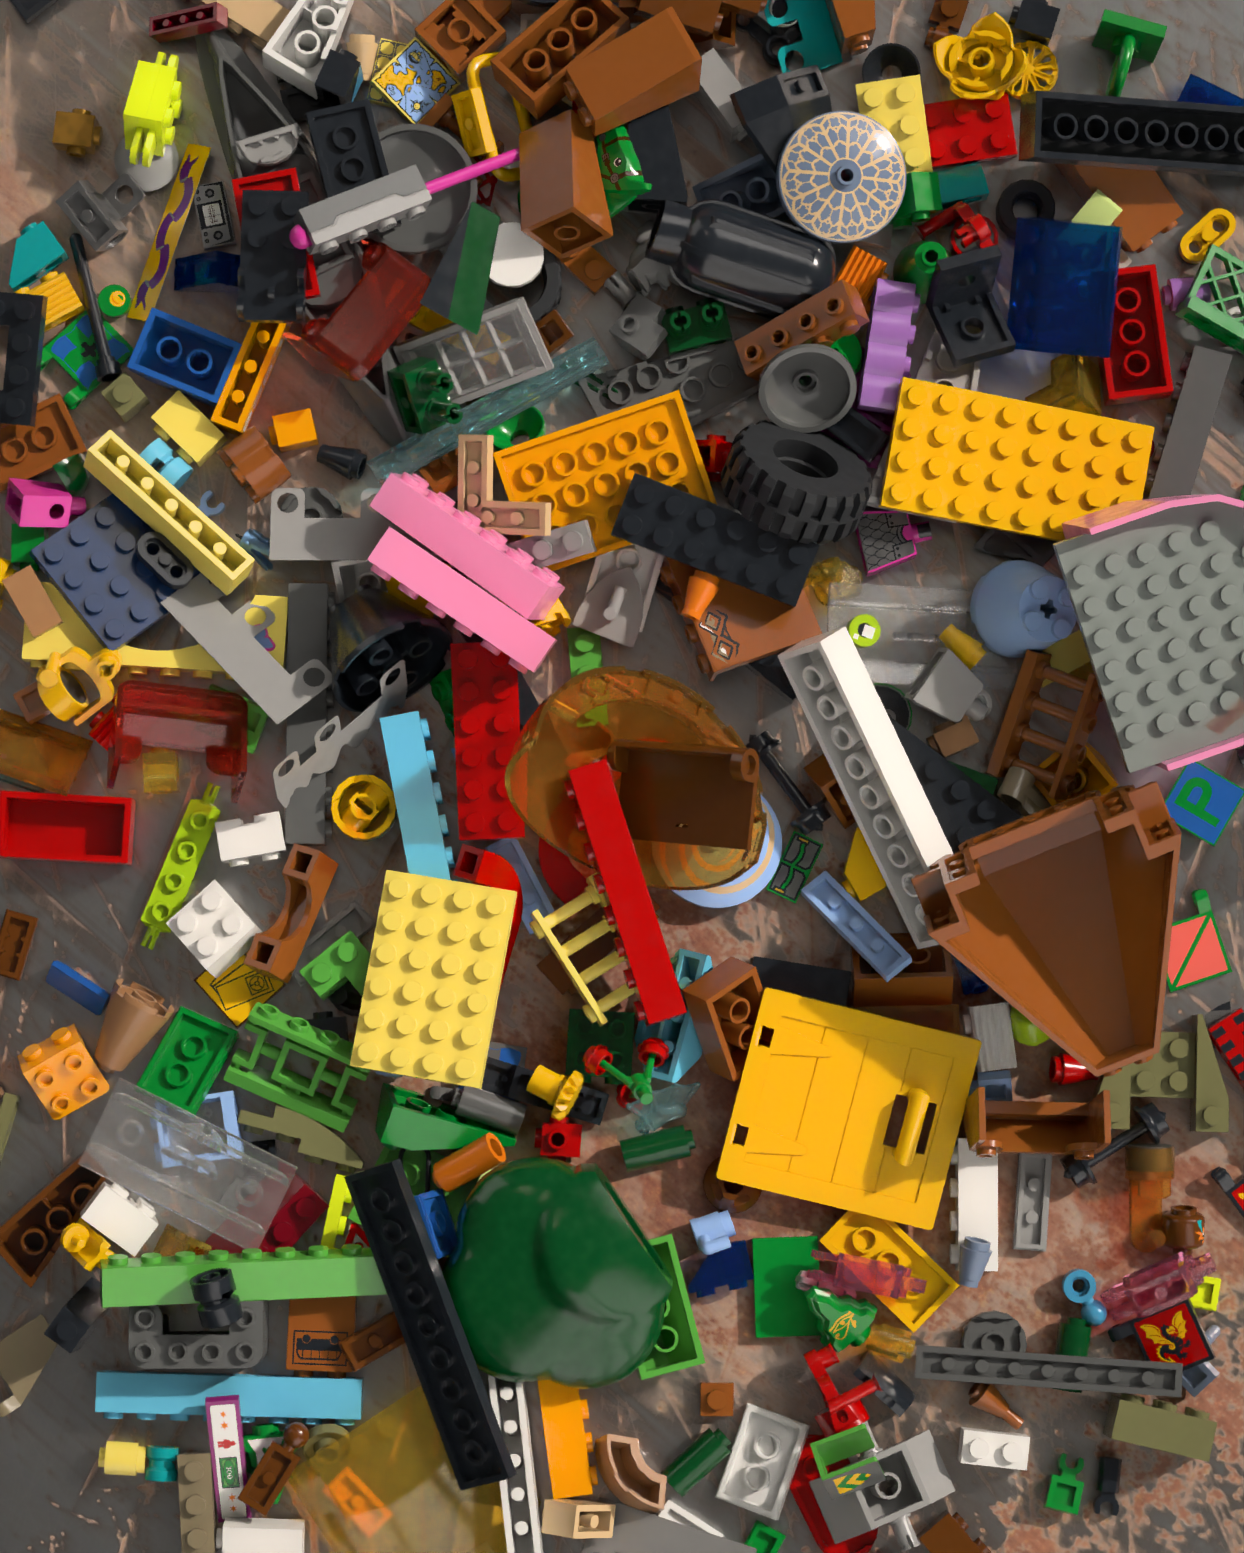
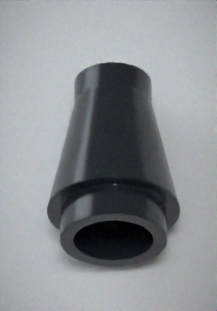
M322 444L317 454V462L326 465L349 480L352 478L360 479L366 468L367 455L362 454L360 449Z

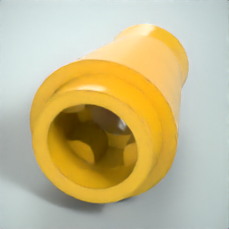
M952 623L938 637L969 670L987 653L981 647L983 645L981 642L957 629Z

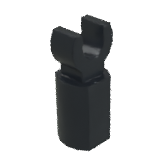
M1100 1456L1096 1490H1099L1100 1494L1093 1502L1095 1514H1100V1506L1104 1502L1111 1503L1112 1516H1117L1119 1512V1504L1115 1499V1493H1119L1122 1459L1105 1456Z

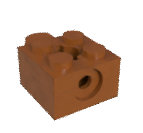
M445 0L415 28V36L462 84L467 79L468 64L474 57L495 52L507 41L506 30L498 22L511 11L512 0Z

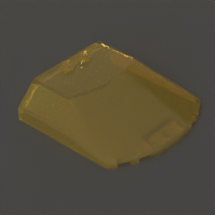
M421 1385L310 1459L298 1465L288 1479L293 1490L335 1553H507L500 1482L460 1491ZM538 1498V1507H540L541 1501Z

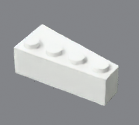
M298 0L262 50L263 67L317 100L318 96L314 84L330 49L336 51L354 0Z

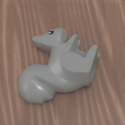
M648 220L638 228L636 241L639 245L631 253L629 265L626 268L628 279L637 291L642 292L644 297L648 296L653 283H658L664 291H667L670 286L669 280L675 285H680L673 278L668 265L645 258L647 242L654 220Z

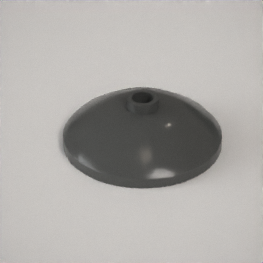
M800 344L778 353L765 366L758 384L759 400L766 416L779 427L802 433L821 431L840 421L850 410L857 391L856 377L849 361L835 349L820 344ZM804 375L810 376L806 380L800 379V377Z

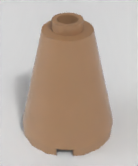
M121 978L117 979L113 985L94 1053V1058L98 1061L97 1066L111 1074H114L115 1071H123L174 1013L172 1005L168 1009L162 1005L165 998L158 993L133 981L130 987L122 985L125 979Z

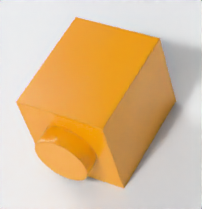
M310 408L272 416L274 425L268 426L272 445L278 444L281 453L319 445Z

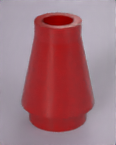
M1059 1053L1058 1056L1050 1058L1049 1078L1051 1082H1057L1059 1086L1088 1080H1098V1077L1094 1076L1071 1055Z

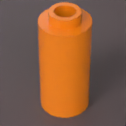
M489 1132L436 1162L433 1165V1181L439 1189L452 1192L505 1162V1150L499 1139Z

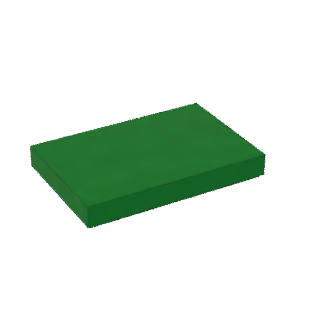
M180 1006L134 1088L135 1093L194 1119L238 1040L239 1032Z
M818 1236L752 1238L756 1338L821 1336L822 1334L815 1326L817 1317L808 1307L804 1294L806 1291L796 1288L795 1281L796 1275L801 1270L814 1273V1277L820 1275Z

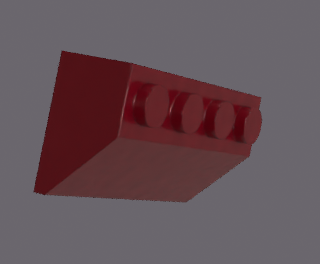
M280 1159L277 1162L278 1172L267 1173L255 1186L257 1191L254 1194L249 1193L237 1206L240 1210L236 1214L231 1212L196 1250L195 1255H209L208 1252L211 1250H227L229 1254L242 1253V1250L247 1248H258L262 1252H275V1249L279 1247H292L329 1207V1202Z

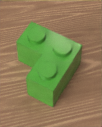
M350 930L299 972L323 1001L348 981L351 982L363 997L370 953Z

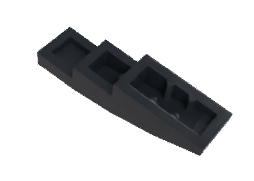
M487 1056L481 1089L550 1111L554 1107V1105L551 1106L547 1101L526 1091L527 1085L534 1073L533 1070ZM582 1086L574 1106L566 1116L600 1126L609 1094Z

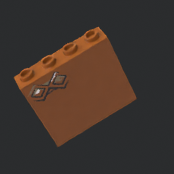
M664 557L662 567H660L661 578L666 586L670 585L674 594L672 597L674 609L678 615H681L684 608L689 576H693L695 570L698 569ZM718 578L720 581L717 585L720 589L702 614L700 621H694L683 616L686 623L684 626L686 638L689 644L695 645L699 654L696 655L698 667L702 674H707L710 682L714 681L719 673L785 651L802 640L822 634L804 589L801 591L796 606L792 607L721 578Z

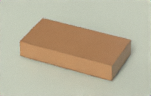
M31 565L2 580L34 638L64 623Z

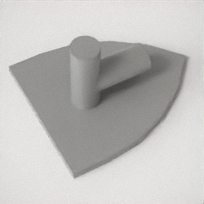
M631 567L612 572L597 582L584 597L572 625L633 648L643 618V599L639 583Z

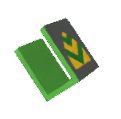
M865 1424L810 1443L822 1482L831 1500L886 1480L876 1457H871L828 1474L827 1465L875 1447Z

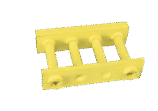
M591 875L586 880L588 887L585 888L586 892L544 918L539 910L536 909L530 915L533 921L529 925L539 940L543 937L545 938L586 1005L582 1006V1009L592 1024L597 1021L601 1027L608 1022L603 1013L633 995L635 990L634 988L628 989L625 983L596 1002L586 984L625 961L624 956L618 957L616 951L579 974L568 957L607 932H615L614 925L608 926L603 915V920L563 945L559 944L551 931V928L591 903L594 905L600 903L602 908L607 906L604 893H597L593 875Z

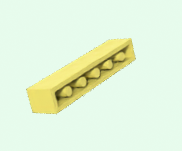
M109 430L88 449L83 467L155 532L163 534L191 561L192 565L225 595L228 596L249 576L255 559L113 431Z

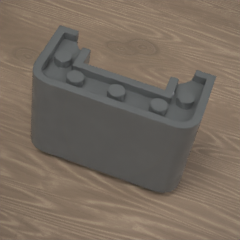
M269 1300L240 1302L243 1317L230 1324L229 1331H170V1314L162 1313L158 1305L129 1306V1358L134 1365L144 1369L251 1368L262 1361L268 1353Z

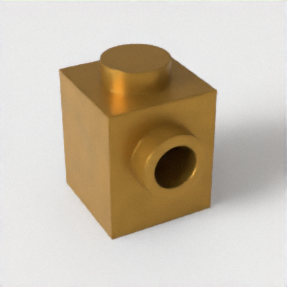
M79 108L72 109V112L56 111L52 139L56 150L66 151L67 155L83 158L86 154L94 155L96 145H101L103 127L99 126L96 116L91 115V111Z

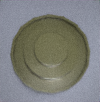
M336 1424L318 1425L309 1430V1440L302 1447L305 1459L312 1464L318 1466L335 1465L345 1460L350 1454L352 1447L351 1438L348 1431L342 1426Z

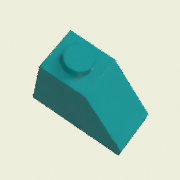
M44 221L39 224L36 222L29 224L20 232L22 236L16 239L9 285L14 292L23 287H30L69 259L67 253Z

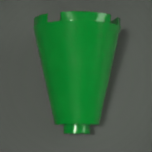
M917 241L909 244L898 254L894 262V281L916 284L915 293L920 294V304H926L936 261L951 257L952 255L937 242Z

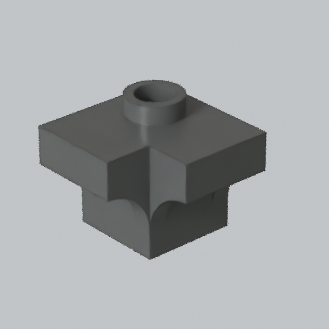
M637 293L609 332L623 349L642 361H646L668 335L665 328L660 326L666 312L662 307Z

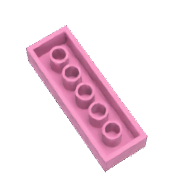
M406 472L403 474L390 473L370 503V507L524 618L544 620L565 589L563 585L558 583L560 577L546 567L541 569L533 565L532 561L534 558L520 548L515 550L505 545L508 540L503 535L493 529L488 531L480 527L479 525L482 521L466 510L463 513L453 507L455 501L441 492L437 494L427 489L429 483L415 473L412 475Z
M390 526L367 559L373 563L370 568L371 571L388 582L391 577L401 582L398 586L399 590L414 600L420 595L429 601L425 606L427 609L442 619L446 614L456 620L453 624L455 628L469 637L473 633L482 637L483 641L480 645L497 656L501 651L510 656L511 659L508 664L523 674H526L528 670L535 673L557 641Z

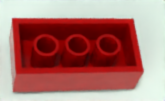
M1156 264L1091 272L1087 278V287L1104 406L1169 398L1174 390Z

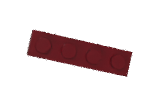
M218 2L149 17V37L159 43L228 28V9Z

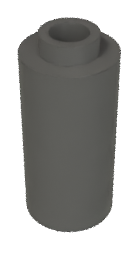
M463 1086L462 1089L456 1087L450 1106L455 1107V1115L517 1136L527 1109V1105L483 1089Z

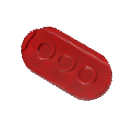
M808 1434L807 1437L809 1438H806L789 1489L817 1545L824 1553H868L875 1543L878 1528L840 1543H834L809 1484L810 1481L821 1477L810 1443L825 1437L819 1434ZM846 1458L827 1465L826 1468L828 1473L851 1463Z

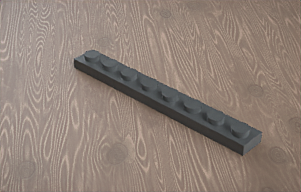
M917 1345L915 1378L1182 1397L1183 1363Z

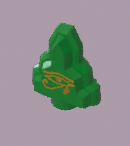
M812 1286L804 1293L810 1311L817 1317L815 1326L822 1334L819 1340L824 1347L831 1343L834 1351L839 1353L849 1344L852 1347H857L867 1340L871 1331L869 1325L875 1319V1314L878 1310L876 1305L866 1298L857 1300L849 1294L837 1296L830 1289Z

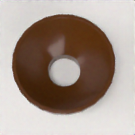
M718 1157L708 1166L704 1174L703 1189L708 1201L722 1212L728 1210L732 1214L748 1210L758 1201L762 1189L743 1185L740 1192L736 1194L728 1193L724 1188V1180L716 1177L720 1159Z

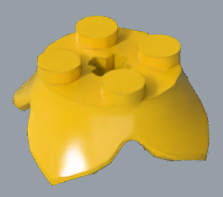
M996 12L977 20L966 37L949 35L933 44V53L937 67L950 81L952 92L964 99H1000L1004 95V91L1014 84L1025 72L1028 65L1026 53L1022 49L1014 47L1013 34L1009 25Z

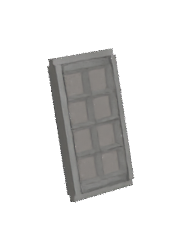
M524 297L515 298L484 310L480 330L477 335L452 322L393 346L400 365L416 357L436 359L442 369V373H449L452 377L449 381H453V389L447 394L451 402L457 404L465 403L554 368V364Z

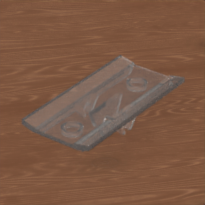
M829 583L827 632L844 626L847 627L848 622L853 617L861 614L873 616L880 625V637L876 643L865 648L856 647L872 683L913 685L939 647L947 648L938 637L951 623L957 629L983 644L981 647L987 652L970 670L984 685L983 688L1014 690L1017 681L1016 658L1004 657L989 650L984 645L985 642L980 637L975 623L971 622L970 602L973 590Z
M121 1077L118 1079L105 1110L78 1163L80 1166L112 1182H116L118 1185L244 1249H259L298 1169L297 1166Z

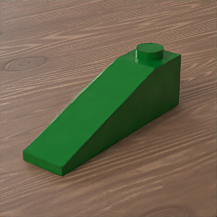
M386 1083L382 1085L375 1131L382 1145L388 1149L399 1151L401 1148L411 1151L461 1149L489 1132L499 1139L503 1147L514 1146L516 1143L514 1135L455 1115V1109L449 1104L442 1103L441 1106L436 1107L423 1101L424 1095Z

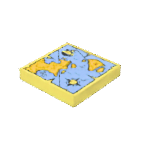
M416 37L369 82L409 124H418L445 93L449 95L460 84Z

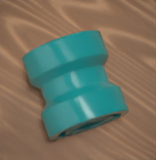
M147 1445L146 1457L149 1459V1466L145 1469L144 1479L161 1482L178 1481V1470L175 1468L173 1461L177 1460L180 1447Z

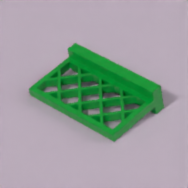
M1212 244L1206 251L1184 301L1178 305L1174 315L1244 355V324L1241 323V321H1244V292L1242 293L1236 277L1237 275L1244 274V262ZM1213 257L1224 262L1227 274L1214 276L1211 267ZM1229 278L1235 295L1222 298L1216 281ZM1209 284L1215 301L1207 303L1196 297L1200 286ZM1237 300L1242 317L1234 319L1229 316L1224 303Z

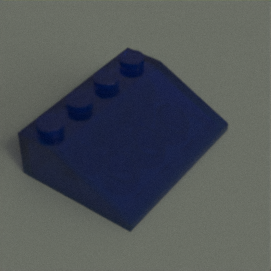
M1017 217L1007 321L1008 328L1016 342L1015 349L1092 357H1110L1123 227L1042 217Z

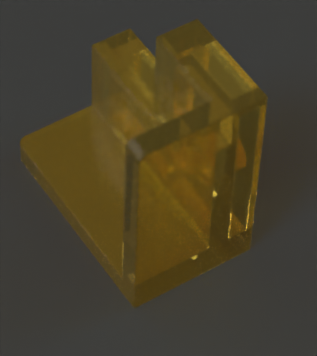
M1075 347L1050 361L1051 384L1025 397L1027 402L1100 416L1099 367L1078 347Z

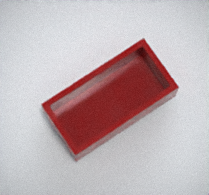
M0 790V858L132 866L136 800L126 797Z

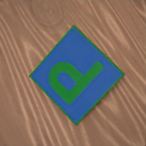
M1194 762L1185 765L1164 802L1170 817L1175 819L1179 827L1214 847L1242 800L1244 789L1201 763Z

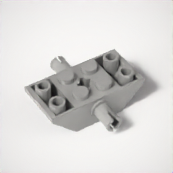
M867 1420L862 1424L866 1425L875 1447L860 1453L858 1461L842 1468L871 1457H876L885 1474V1481H890L891 1486L887 1488L888 1494L880 1492L878 1486L881 1483H877L831 1500L821 1477L810 1481L809 1484L835 1544L887 1524L891 1525L902 1553L921 1544L908 1518L911 1516L910 1513L955 1492V1488L930 1430L882 1449V1447L878 1448Z

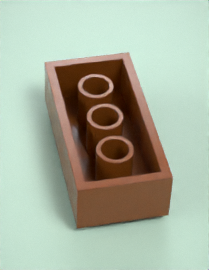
M559 0L490 60L494 79L538 120L566 96L563 89L566 68L630 31V18L610 0Z

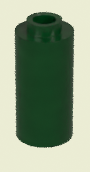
M683 1124L619 1141L627 1173L690 1157V1150L696 1148L691 1129L685 1130Z
M1067 1317L1066 1323L1059 1322L1054 1354L1088 1357L1092 1327L1085 1326V1319ZM1052 1388L1062 1391L1082 1393V1390Z
M708 1428L660 1473L667 1476V1482L683 1497L731 1453L727 1448L731 1441L719 1428L714 1432Z

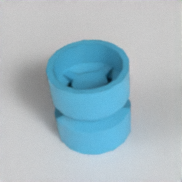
M157 438L139 456L179 490L189 479L194 469L180 456L174 458L173 449L161 438ZM163 462L165 465L158 471L157 468Z

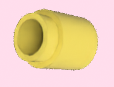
M107 1441L106 1447H100L98 1467H104V1474L137 1476V1473H145L147 1462L145 1446H139V1443Z

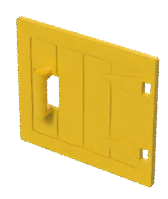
M764 988L720 1155L716 1177L720 1180L932 1230L981 1049V1041L976 1038L777 989ZM763 1025L774 1029L769 1047L758 1045ZM898 1094L907 1097L908 1105L898 1143L894 1147L885 1145L883 1142L895 1096ZM928 1103H935L937 1105L924 1154L918 1153L916 1149ZM738 1124L748 1127L744 1145L733 1143Z

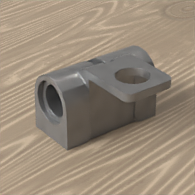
M124 173L101 194L96 191L88 180H78L56 203L95 251H106L113 248L126 237L129 230L121 220L144 200L145 193L130 174ZM122 185H128L133 191V198L127 204L119 201L117 196L118 189Z

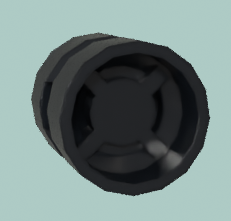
M211 1269L191 1278L189 1282L194 1300L200 1302L197 1306V1311L203 1328H220L230 1325L243 1317L239 1297L233 1294L236 1290V1285L231 1269Z

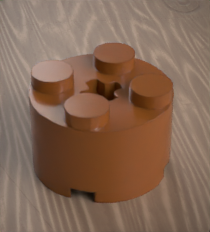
M254 425L216 452L227 467L233 465L230 468V473L241 487H244L246 484L248 485L244 490L255 504L291 477L284 463L274 453L269 443Z

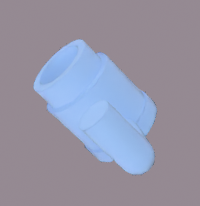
M728 1210L720 1213L716 1211L689 1220L697 1246L703 1254L711 1255L731 1247L729 1237L736 1235Z

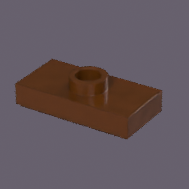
M6 909L0 929V976L21 981L39 918Z

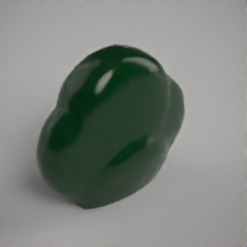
M528 1157L500 1165L485 1174L476 1183L460 1210L456 1232L457 1244L449 1254L442 1273L477 1368L490 1376L508 1382L522 1383L550 1380L564 1386L579 1389H593L612 1385L631 1375L647 1359L659 1339L664 1322L665 1302L672 1290L673 1278L654 1246L650 1243L649 1238L596 1163L575 1166L557 1159Z

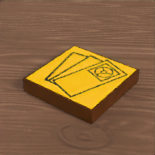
M248 951L217 979L206 969L194 979L195 983L237 1029L248 1021L249 1013L257 1002L262 1004L268 1003L286 986L285 983L262 976L243 964Z

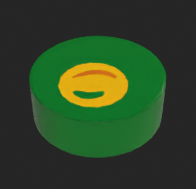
M120 285L106 286L98 297L99 307L107 317L121 318L131 308V297L128 291Z

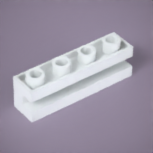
M957 1138L950 1165H955V1178H950L949 1184L950 1198H955V1211H950L949 1217L950 1231H955V1244H950V1264H955V1270L959 1271L960 1244L964 1243L966 1236L977 1237L991 1242L990 1250L992 1254L984 1271H998V1153H996V1157L991 1158L976 1157V1152L969 1150L967 1138Z

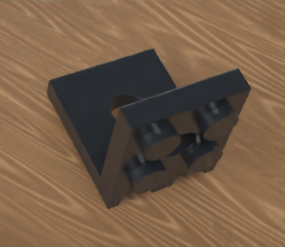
M998 245L936 261L925 305L954 367L1015 350L1016 342L992 293L1002 257ZM974 325L980 328L981 332L971 334L965 327Z

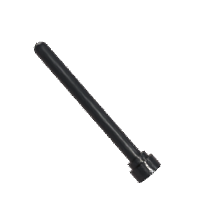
M73 233L69 241L99 358L96 361L97 366L94 368L97 381H115L122 375L120 362L116 361L114 356H111L82 237L78 233Z

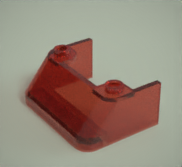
M367 238L361 240L365 248L362 256V267L367 272L329 319H311L304 325L301 335L287 331L282 335L315 369L350 381L362 379L378 362L423 306L420 304V301L432 280L425 272L387 244Z
M137 680L122 682L117 689L108 745L107 788H114L120 763L131 764L137 761L142 751V745L206 753V765L210 771L218 775L231 776V803H238L247 774L248 705L246 700L234 692Z

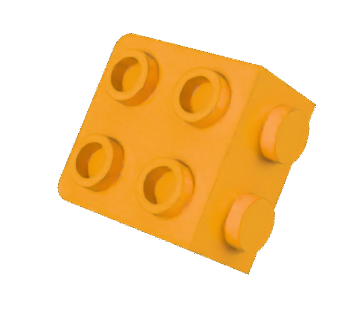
M74 1023L68 1027L57 1029L52 1033L51 1037L38 1044L29 1045L17 1056L23 1075L54 1120L65 1117L109 1090L108 1081L86 1049L81 1033Z

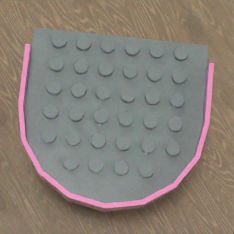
M1220 494L1182 495L1126 501L1062 523L1066 540L1052 545L1126 772L1132 773L1152 765L1171 771L1244 745V501Z

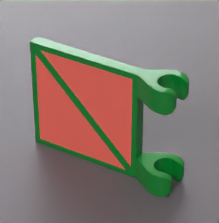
M1205 889L1191 892V897L1198 914L1172 922L1166 981L1169 992H1174L1232 972L1211 909L1209 896Z

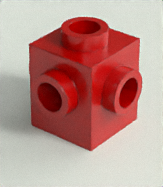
M707 435V440H696L709 481L721 482V472L732 442H727L724 435Z
M550 1116L549 1122H543L542 1128H536L534 1148H541L540 1155H547V1158L566 1162L567 1157L580 1158L582 1125L569 1124V1117L559 1121ZM555 1133H561L564 1136V1143L560 1146L552 1143V1136Z

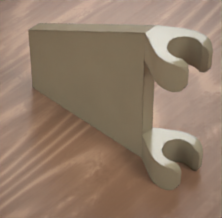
M40 1314L0 1340V1374L14 1394L0 1403V1417L7 1416L23 1404L58 1345L44 1335L49 1324L43 1314Z

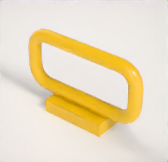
M499 52L474 57L468 64L466 72L469 90L451 95L464 149L469 158L485 155L486 159L498 155L479 72L481 68L491 66L490 60ZM512 96L520 131L523 132L532 127L530 114ZM501 167L491 171L497 179L503 182L520 180V167L512 169Z

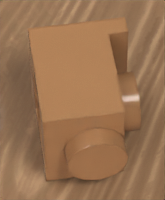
M965 714L956 724L951 721L939 724L935 727L937 733L926 738L928 746L945 759L980 742L968 716Z

